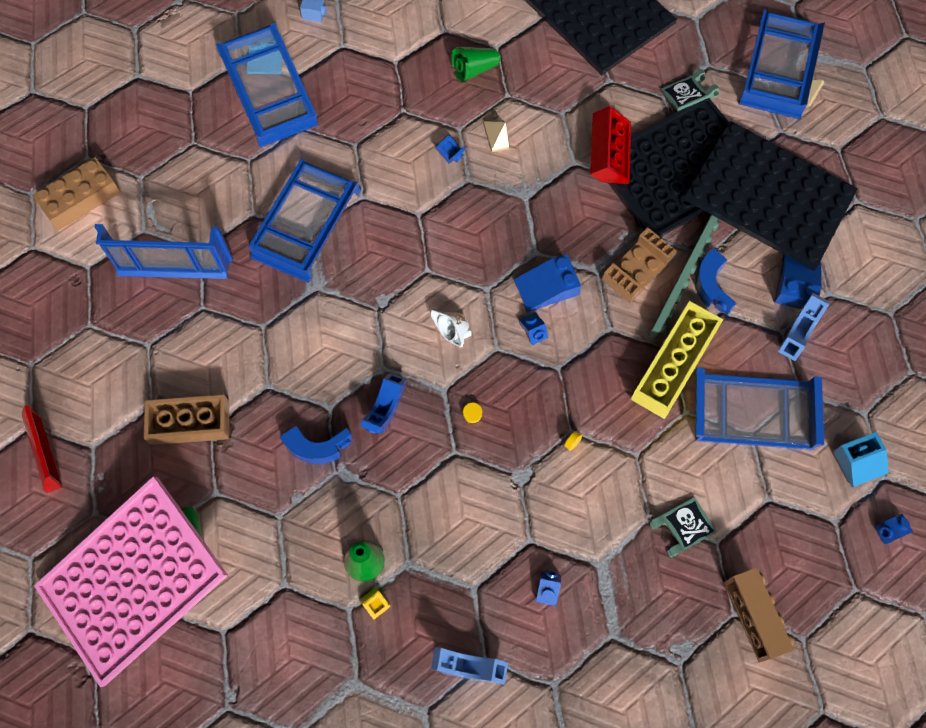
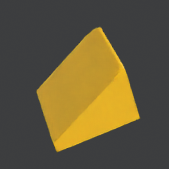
M376 587L359 599L373 619H376L390 607Z

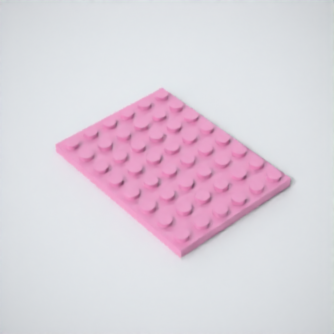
M152 477L35 584L34 587L98 685L103 687L224 580L228 574L159 478Z

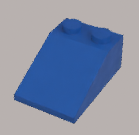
M567 254L550 259L514 279L527 312L578 296L581 289V284Z
M784 255L774 303L802 309L812 293L820 296L822 287L821 262L816 270L813 271Z

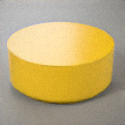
M468 403L463 409L464 419L469 423L478 422L482 417L481 406L477 403Z
M574 431L567 438L564 446L570 451L573 450L580 442L582 435Z

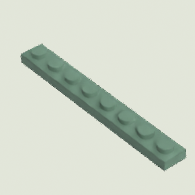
M711 215L648 336L655 339L658 334L662 335L667 327L665 321L666 319L670 320L675 311L672 308L673 305L678 304L683 295L680 292L682 288H687L690 279H688L689 274H694L698 267L695 264L697 259L701 260L705 253V250H703L704 245H709L713 237L710 235L711 232H715L720 224L715 216Z

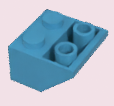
M877 432L843 444L833 452L852 488L889 473L887 449Z

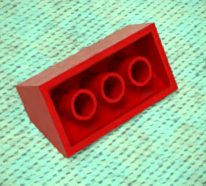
M608 106L593 113L590 175L600 182L628 184L630 181L631 121L611 106Z

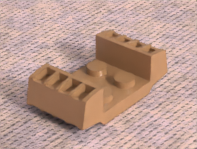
M646 228L639 235L638 242L616 265L613 263L605 271L602 280L631 303L676 255V250L652 230Z

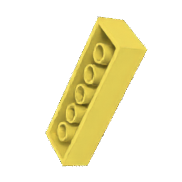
M689 301L636 388L631 400L665 419L723 319Z

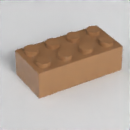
M94 157L32 194V196L57 231L118 195L120 191L98 159Z
M225 395L145 400L144 439L150 445L229 439V401Z
M757 568L731 577L724 582V585L756 658L760 663L793 651L794 643L790 634L785 631L782 615L775 609V601L772 594L767 591L764 585L766 582L763 574Z

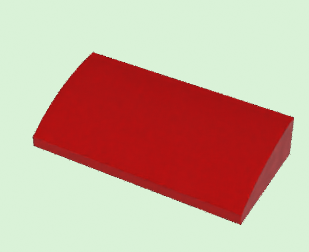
M26 405L22 410V419L43 489L46 493L62 488V484L42 418L29 405Z

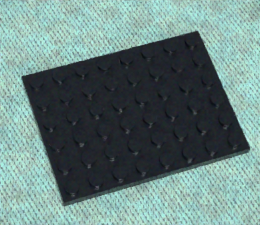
M524 0L601 75L669 29L677 21V18L657 0Z
M710 98L686 107L632 136L630 146V181L628 184L609 183L643 230L649 228L659 237L668 234L705 213L704 210L683 199L729 124V121Z
M730 121L683 200L815 271L858 188Z

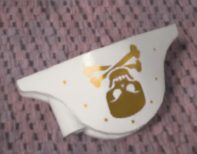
M431 311L430 315L441 335L448 342L461 348L464 344V339L471 336V331L468 329V320L457 312Z

